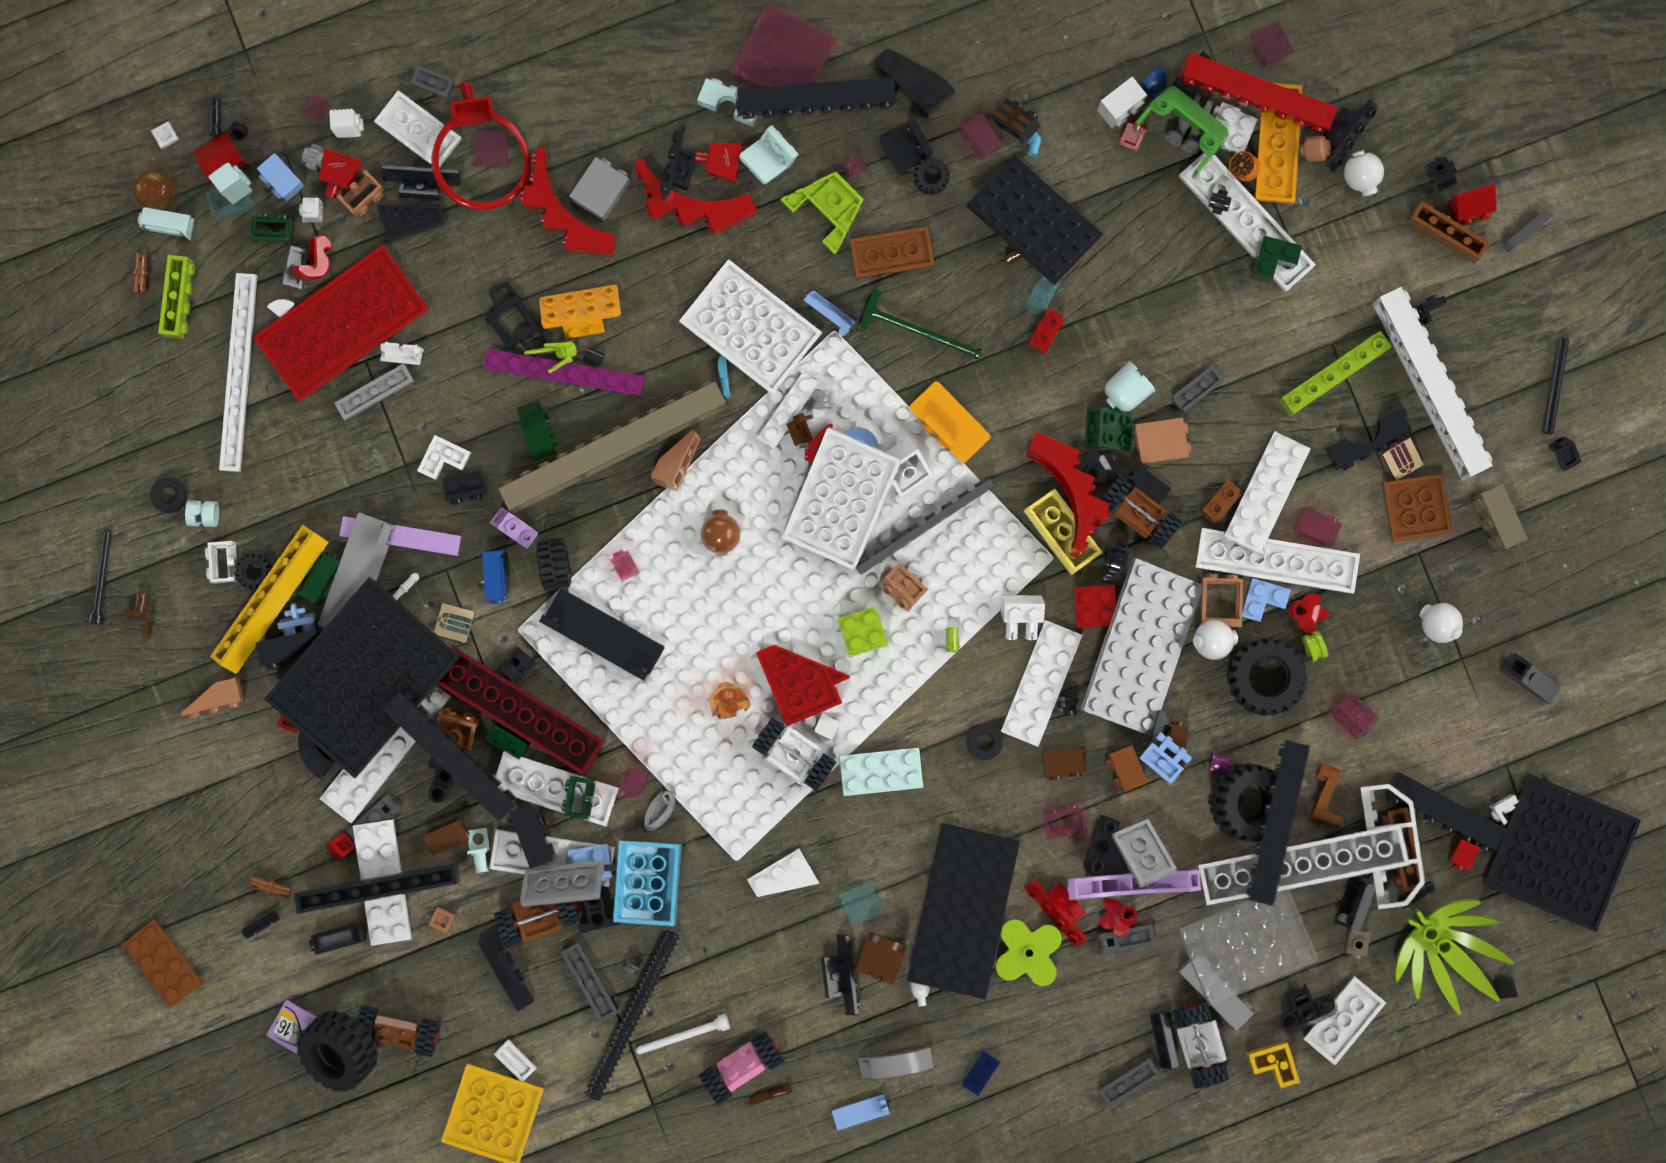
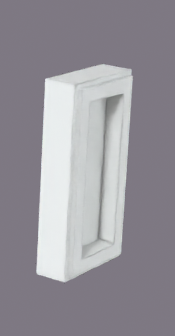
M509 1039L494 1053L520 1081L524 1082L537 1068Z

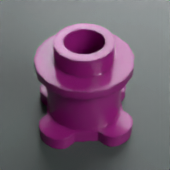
M1212 752L1208 771L1222 772L1225 775L1224 770L1229 767L1231 768L1232 760H1229V755L1224 757Z

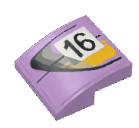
M286 1000L266 1036L297 1053V1041L300 1033L317 1016L310 1011L302 1009L292 1001Z

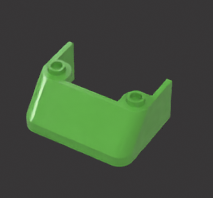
M1168 87L1140 116L1133 130L1136 132L1152 112L1159 116H1166L1171 111L1202 135L1199 147L1207 156L1195 169L1192 178L1195 179L1227 141L1229 131L1226 126L1180 89Z

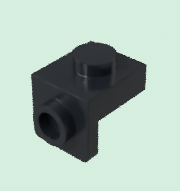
M1436 294L1426 298V302L1418 306L1419 320L1423 321L1424 325L1432 321L1429 313L1430 310L1442 307L1447 303L1445 297H1438Z

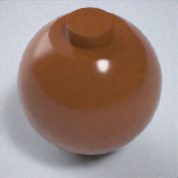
M714 510L712 516L702 525L701 540L704 546L718 556L727 555L740 541V527L735 519L728 516V511Z

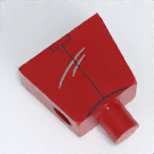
M710 143L708 152H696L695 162L706 164L705 173L707 175L736 185L740 165L739 156L743 149L742 144Z
M325 148L320 172V181L328 185L324 195L336 199L339 189L346 192L350 191V184L356 181L364 167L362 161Z

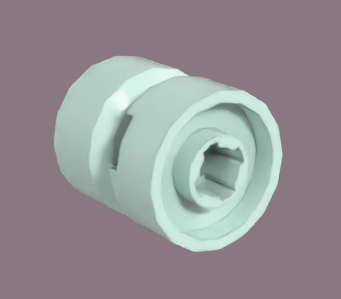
M188 500L185 509L186 525L199 527L203 524L204 527H217L219 521L218 502L205 501L202 504L201 501Z

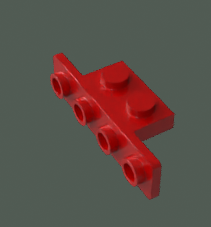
M1035 879L1024 886L1028 895L1039 904L1041 910L1053 920L1055 926L1067 936L1070 943L1074 944L1075 947H1079L1088 940L1075 925L1087 912L1077 900H1069V892L1061 882L1056 884L1048 893Z

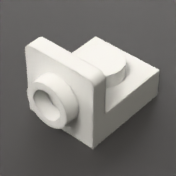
M1508 795L1489 807L1492 811L1490 815L1495 823L1501 825L1507 823L1502 812L1505 814L1515 808L1514 805L1518 803L1515 795Z

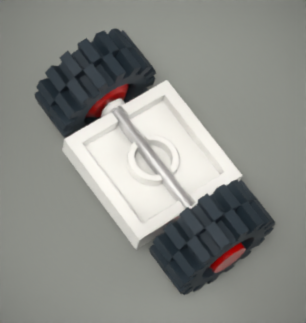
M772 717L759 733L752 748L765 756L774 744L775 747L766 761L798 783H800L806 772L811 770L803 783L817 792L830 775V771L837 761L823 753L816 764L813 763L822 749L791 727H788L781 739L777 740L785 726Z
M1197 1002L1174 1009L1172 1013L1176 1026L1180 1027L1177 1029L1187 1067L1202 1066L1190 1071L1194 1088H1206L1229 1080V1074L1224 1062L1227 1058L1216 1020L1201 1023L1212 1018L1208 1002Z

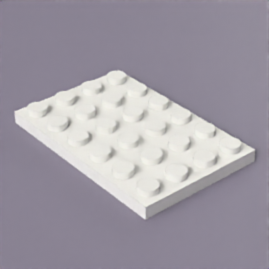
M729 259L679 320L682 325L772 395L822 334L820 330Z
M828 427L782 538L852 570H856L902 459Z

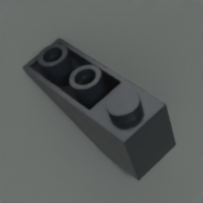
M1517 653L1510 654L1499 670L1548 705H1550L1561 689L1533 664Z

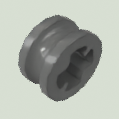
M626 959V964L621 966V969L636 978V972L641 969Z

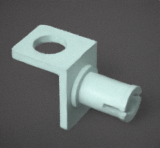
M487 828L468 830L470 834L468 836L470 851H467V854H471L474 857L476 873L486 872L488 868L485 853L490 850ZM476 833H480L484 837V841L480 845H476L473 842V836Z

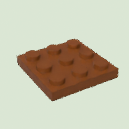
M1443 474L1382 483L1392 542L1453 533Z

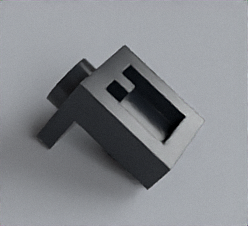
M1567 437L1558 438L1549 445V449L1556 455L1561 470L1566 471L1581 463L1575 442Z

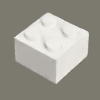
M1131 77L1102 99L1097 111L1111 128L1116 125L1120 127L1128 120L1127 118L1131 113L1135 115L1143 109L1142 106L1145 104L1144 101L1147 94L1135 79Z

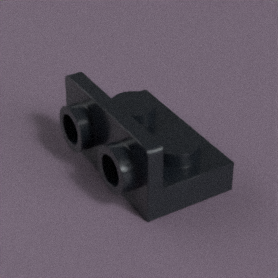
M481 470L442 479L446 496L445 501L451 503V505L461 504L464 499L469 498L471 501L480 500L482 495H487Z

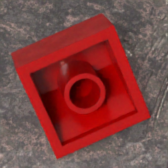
M227 132L192 152L211 184L213 182L208 176L227 162L232 167L236 165L239 170L247 166V163Z
M1495 184L1456 194L1448 202L1452 220L1466 226L1473 223L1472 220L1478 218L1480 221L1492 218L1491 215L1497 211Z

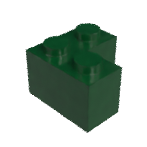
M1264 235L1259 242L1250 278L1270 283L1274 277L1277 265L1294 269L1298 265L1302 245Z
M540 400L517 407L521 429L533 461L556 454L555 445H558L555 434H550L549 431L552 430L547 408H542Z

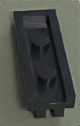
M1160 1012L1150 1015L1161 1069L1179 1067L1169 1020L1172 1019L1171 1012Z

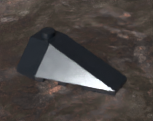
M889 48L874 61L888 78L894 77L895 86L927 119L956 93L943 77Z

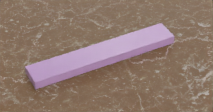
M343 516L339 536L349 538L356 518ZM395 525L396 529L390 545L454 556L459 555L461 536Z

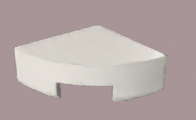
M280 299L273 301L267 307L276 315L282 317L292 310L296 304L289 300Z

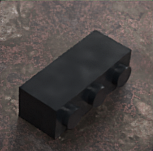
M534 802L511 810L509 814L529 868L532 869L553 861V855H556L553 844L548 843L546 836H549L546 825H542L539 819L542 817L539 806H535Z

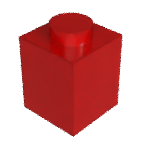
M1457 839L1447 861L1451 862V867L1457 870H1470L1480 848L1463 839Z

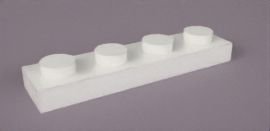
M802 372L757 439L774 450L788 430L787 423L793 421V417L800 413L819 383Z

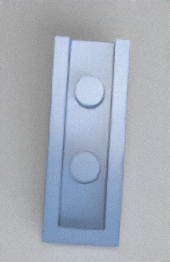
M814 290L804 299L805 302L841 327L839 329L841 336H845L856 323L855 320Z
M884 1094L831 1110L837 1130L890 1114Z

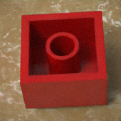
M1115 585L1073 588L1075 629L1109 627L1116 608Z

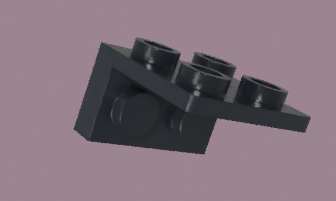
M914 117L907 121V126L880 140L883 150L898 175L917 166L920 161L933 157V149Z

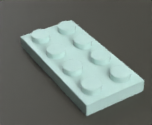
M919 748L839 756L843 796L923 788Z

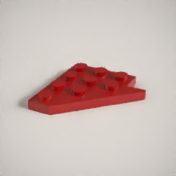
M772 645L756 652L786 726L842 704L835 685L850 679L848 674L777 645Z

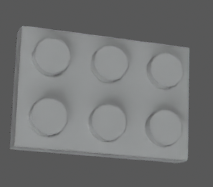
M1149 819L1112 834L1114 843L1140 888L1177 871L1175 864Z

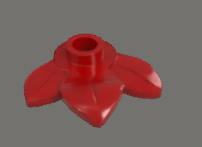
M1318 594L1305 595L1302 600L1293 602L1289 607L1290 616L1297 620L1299 628L1306 633L1312 634L1315 632V623L1324 621L1329 617L1327 611L1318 605L1321 596ZM1297 607H1300L1302 609L1301 614L1296 613L1295 610Z
M1110 899L1103 901V906L1107 913L1100 918L1098 924L1105 929H1114L1116 937L1126 935L1130 930V925H1133L1137 920V911L1131 906H1124L1119 900ZM1128 914L1131 918L1127 919L1124 915Z

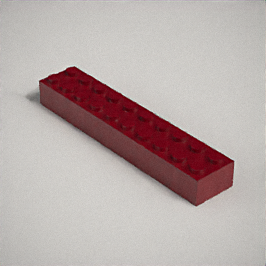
M445 641L461 657L438 683L439 686L578 773L586 775L605 745L606 741Z

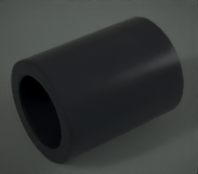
M588 347L583 360L600 367L605 354Z

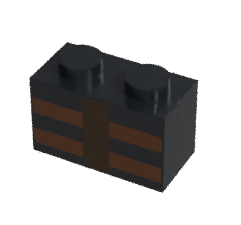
M1006 98L992 115L998 127L1024 144L1040 128L1037 120L1038 116L1031 110H1028V112L1024 110L1023 106L1015 100L1012 102Z

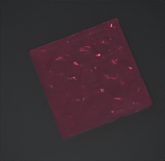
M767 3L731 73L757 87L815 83L838 38Z

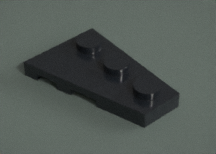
M376 204L389 243L446 225L439 204Z

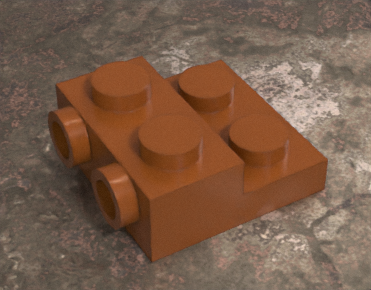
M446 707L444 710L441 709L436 719L444 726L442 729L447 734L452 733L457 738V744L461 748L466 747L472 752L480 719L475 718L474 714L468 712L463 715L458 714L453 708Z

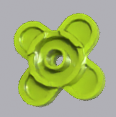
M1017 919L1004 923L1001 928V937L1008 950L996 961L998 975L1004 980L1011 981L1027 973L1030 979L1039 986L1051 984L1056 978L1057 971L1049 955L1061 945L1062 936L1060 931L1052 925H1043L1034 932H1030L1027 926ZM1031 949L1033 951L1032 956L1027 957L1025 951Z

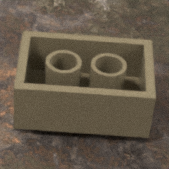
M1503 484L1472 497L1473 509L1481 517V527L1484 531H1487L1490 537L1488 542L1492 549L1498 552L1528 540Z

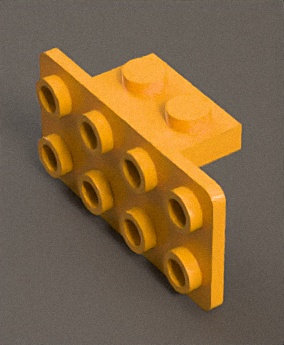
M617 285L544 296L539 299L543 328L563 326L566 339L604 333L603 319L621 315Z
M934 382L910 405V411L924 424L922 427L929 434L933 433L938 438L936 440L942 448H947L961 463L967 462L990 439V434L939 382Z

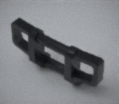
M503 281L489 291V297L496 309L485 318L487 324H491L501 338L507 352L515 348L519 343L527 351L534 350L525 339L537 331L545 343H551L540 323L534 320L522 303L523 299L515 292L508 281ZM502 288H506L513 298L500 305L494 293ZM516 306L530 327L510 339L497 319ZM542 345V346L539 347L538 349L548 348V347H544V345Z

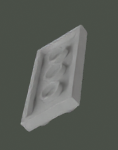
M602 861L525 869L520 903L524 907L599 899L604 864Z

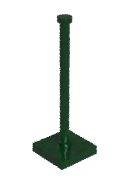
M874 288L869 293L856 331L863 333L868 328L871 318H877L974 356V359L978 360L982 351L981 348L975 349L881 312L876 307L881 290Z

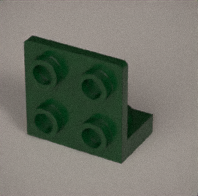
M1105 407L1088 408L1084 448L1130 451L1133 412H1124Z

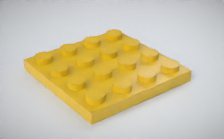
M467 1063L441 1142L503 1163H520L544 1088Z

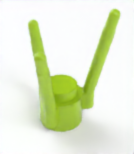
M569 341L545 343L544 347L548 348L524 352L525 355L556 351L557 357L564 360L548 370V373H552L566 363L572 362V357L576 356L577 350L575 344Z

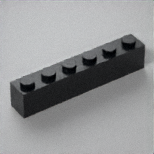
M1395 772L1389 783L1413 801L1415 814L1420 812L1425 815L1424 819L1434 824L1437 821L1443 824L1442 828L1450 833H1453V831L1460 833V838L1471 843L1473 840L1479 843L1477 847L1486 852H1489V850L1496 851L1507 831L1506 828L1400 772ZM1388 788L1386 789L1384 794L1389 796L1388 800L1398 805L1401 802L1407 805L1406 808L1410 811L1407 802Z

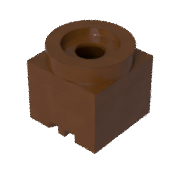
M869 931L855 966V971L894 985L907 945Z

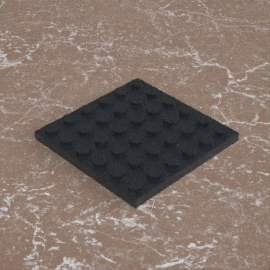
M1527 773L1517 797L1518 803L1514 805L1515 808L1512 810L1505 827L1507 831L1495 852L1482 885L1597 932L1641 820Z

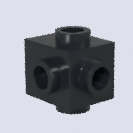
M1446 156L1443 158L1438 157L1428 164L1430 170L1427 172L1431 184L1436 183L1439 192L1458 183L1454 174L1457 172L1453 161L1449 162Z

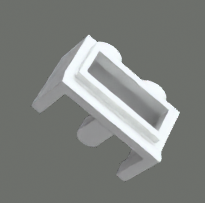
M236 542L208 543V548H205L206 560H209V568L206 569V575L210 583L238 582L236 580L237 576L234 574V571H236L235 565H237ZM226 548L228 578H219L217 549Z

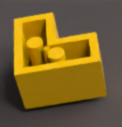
M1281 1041L1245 1052L1253 1074L1272 1069L1276 1085L1279 1088L1300 1083L1287 1042Z

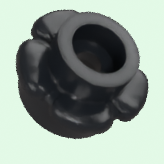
M233 122L229 127L230 136L235 140L240 141L248 136V128L241 122Z

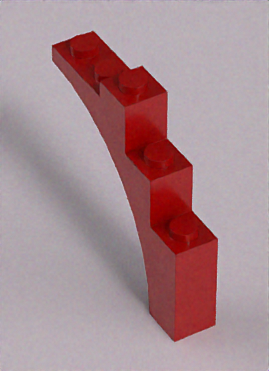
M537 147L536 153H533L532 165H535L534 172L530 174V184L533 185H524V191L520 192V203H522L524 209L545 211L541 216V224L544 225L545 230L567 233V235H563L562 246L565 247L567 253L614 257L616 246L615 234L598 231L584 225L560 204L549 183L546 149Z
M642 158L635 161L637 168L634 171L638 179H643L645 185L642 187L647 197L652 196L645 200L647 206L644 208L649 218L653 217L655 222L677 211L674 215L679 225L683 224L685 229L707 218L704 222L709 232L713 231L716 236L758 215L749 193L734 199L702 201L688 198L671 190L667 198L661 200L662 192L659 191L661 182L651 173Z
M1035 432L1025 456L1048 470L1061 484L1068 496L1075 522L1074 543L1070 556L1078 558L1080 553L1084 554L1088 547L1087 537L1092 536L1095 528H1099L1102 522H1107L1110 511H1107L1110 503L1091 496L1096 486L1092 484L1095 477L1077 470L1080 459L1077 458L1079 450Z

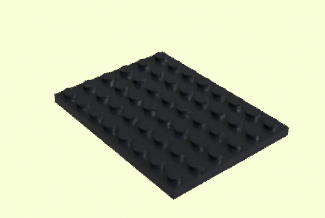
M368 577L264 700L356 779L400 728L382 710L383 705L401 689L403 692L407 690L415 698L413 701L419 706L459 660L461 655L373 578Z

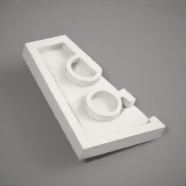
M800 849L747 879L757 897L819 884Z

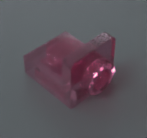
M622 549L612 555L613 558L610 561L622 582L640 573L629 551L624 552Z

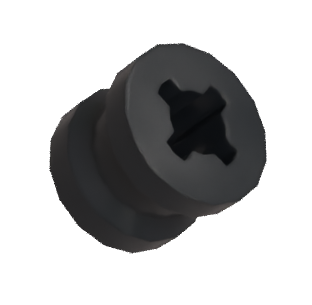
M1059 696L1060 707L1057 709V713L1077 715L1076 705L1079 703V699Z

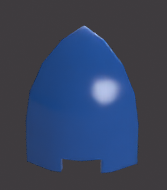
M1162 64L1140 85L1153 101L1163 92L1167 85V73Z

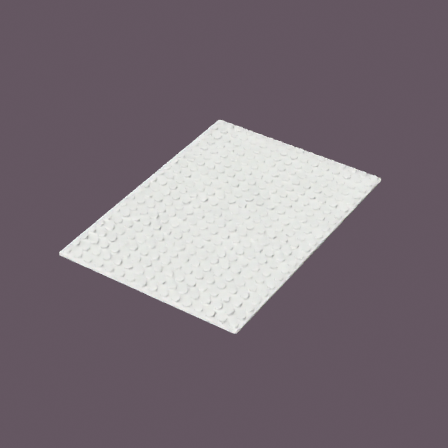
M832 331L803 358L773 395L769 392L766 393L688 467L678 491L666 488L571 578L570 587L562 588L665 647L646 682L539 622L542 615H546L559 590L518 628V632L736 861L741 859L813 790L803 783L811 770H808L800 783H798L766 761L775 747L774 744L765 756L752 748L759 733L772 717L785 726L777 740L781 739L788 727H791L822 749L813 763L816 764L823 753L837 761L830 771L832 772L840 764L839 756L849 755L956 653L946 652V648H944L946 646L945 628H959L958 645L961 648L1001 610L1002 595H1017L1053 560L1050 552L990 490L861 576L857 570H852L782 538L811 469L808 461H805V449H808V443L794 446L790 432L787 430L773 450L757 439V437L802 372L819 383L815 391L832 392L830 401L833 404V408L813 409L815 399L811 396L799 413H804L805 416L812 414L813 419L807 421L812 438L816 437L828 424H833V429L841 433L853 427H862L874 434L878 449L887 452L908 437L918 448L933 474L901 498L891 485L861 559L866 556L870 559L876 555L874 553L875 550L883 545L888 547L892 544L891 540L899 534L903 537L909 533L907 529L918 523L920 526L926 522L924 519L932 512L938 514L942 511L941 507L949 501L953 504L959 500L958 495L966 490L971 492L975 489L974 485L980 481L964 463H961L947 448L944 449L937 443L936 440L938 438L933 433L929 434L922 427L924 424L910 411V407L837 331ZM720 509L728 511V516L736 520L741 531L738 545L724 556H718L709 551L701 540L703 523L712 516L714 510ZM898 563L928 589L909 612L900 608L897 602L889 595H886L879 587L881 581ZM876 606L888 646L849 658L837 618ZM777 645L848 674L850 679L835 685L842 704L786 726L756 652L769 646ZM822 714L840 722L832 740L814 732Z

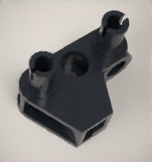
M1100 814L1084 861V869L1090 875L1101 876L1124 874L1126 872L1127 864L1112 839V834L1118 831L1119 820ZM1099 843H1102V849L1098 848Z

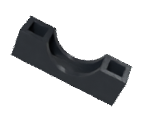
M1397 409L1377 421V433L1370 443L1358 445L1345 438L1325 451L1335 469L1339 470L1342 468L1345 471L1354 466L1353 461L1357 459L1363 461L1372 456L1370 454L1371 451L1377 449L1380 452L1387 448L1389 441L1394 439L1395 442H1398L1405 438V433L1410 429Z

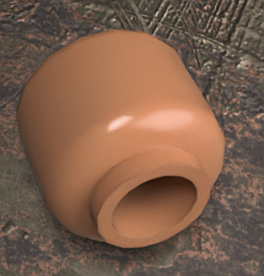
M1323 135L1308 136L1305 138L1304 144L1300 145L1301 156H1305L1308 162L1325 161L1327 156H1330V141L1326 140Z

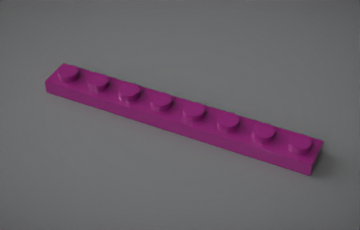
M487 349L484 364L485 370L641 397L644 376L566 363L552 373H548V370L560 361Z

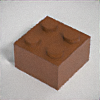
M1132 745L1106 754L1107 759L1104 761L1108 770L1113 771L1115 777L1112 778L1116 789L1126 792L1148 783Z

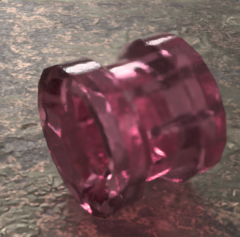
M858 154L842 164L843 168L848 170L851 179L867 169L866 165L861 163Z

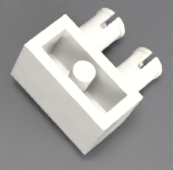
M1002 595L1001 616L1003 621L1006 622V639L1011 640V636L1013 640L1018 639V623H1026L1025 639L1031 640V636L1033 640L1038 639V623H1044L1045 602L1042 596Z

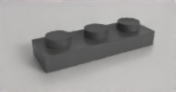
M1147 1058L1098 1089V1091L1110 1108L1161 1075L1151 1059Z

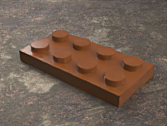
M928 226L850 239L856 279L935 266Z
M156 919L152 920L121 944L170 1009L204 984Z

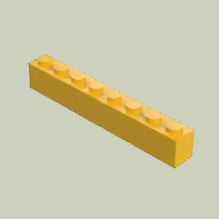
M302 525L210 657L219 665L237 674L255 649V642H259L267 632L270 625L329 542Z

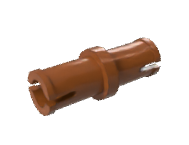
M140 253L135 254V270L132 271V276H134L133 294L139 295V287L141 295L146 294V278L149 276V272H147L148 255L142 253V261H140Z
M254 875L249 885V888L266 892V895L270 896L273 894L289 899L292 887L275 883L273 879L269 881Z

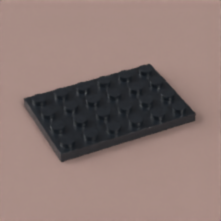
M1016 156L966 204L969 210L1054 286L1103 236V233Z

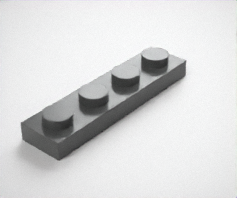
M578 942L562 951L563 958L600 1023L619 1013L580 943Z

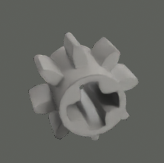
M312 144L311 148H305L302 161L306 162L305 166L307 168L317 170V166H322L324 152H322L323 148L321 146Z

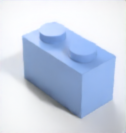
M275 153L257 168L261 173L259 178L266 185L270 183L274 187L271 191L279 200L283 197L288 201L304 187L302 182Z

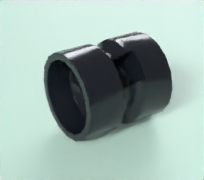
M516 646L510 653V658L505 659L498 667L518 684L525 676L524 672L530 671L536 662L521 648Z

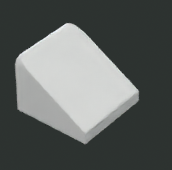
M822 714L814 732L832 740L840 722Z

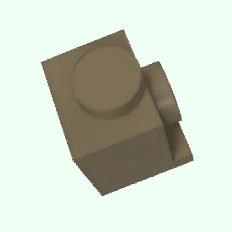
M1348 928L1344 952L1349 953V957L1361 960V956L1367 957L1371 933L1361 930L1358 932ZM1357 941L1362 943L1359 949L1355 947Z

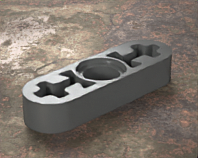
M1547 208L1544 209L1503 244L1504 248L1510 252L1553 215Z

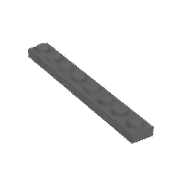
M982 479L974 485V490L971 492L966 490L958 495L959 500L953 504L951 501L941 507L942 511L938 514L932 512L924 518L926 522L920 526L918 523L907 529L909 533L903 537L899 534L891 540V545L888 547L883 545L875 550L874 553L876 555L870 559L868 556L861 559L858 563L859 566L856 567L860 576L994 487L990 479L987 481Z

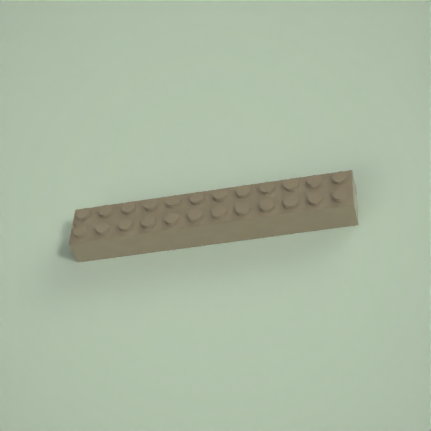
M711 381L700 385L701 389L695 392L693 390L682 394L683 398L677 401L671 399L665 402V407L658 410L653 408L646 412V416L640 419L635 417L629 420L628 425L622 428L620 425L612 428L610 434L604 437L602 434L594 437L592 443L586 446L584 443L574 448L573 452L569 454L564 452L556 456V460L551 463L548 461L541 463L537 466L538 469L533 472L528 470L519 475L520 478L515 481L509 479L501 484L502 487L498 489L509 511L515 514L727 409L726 402L716 382L711 383Z

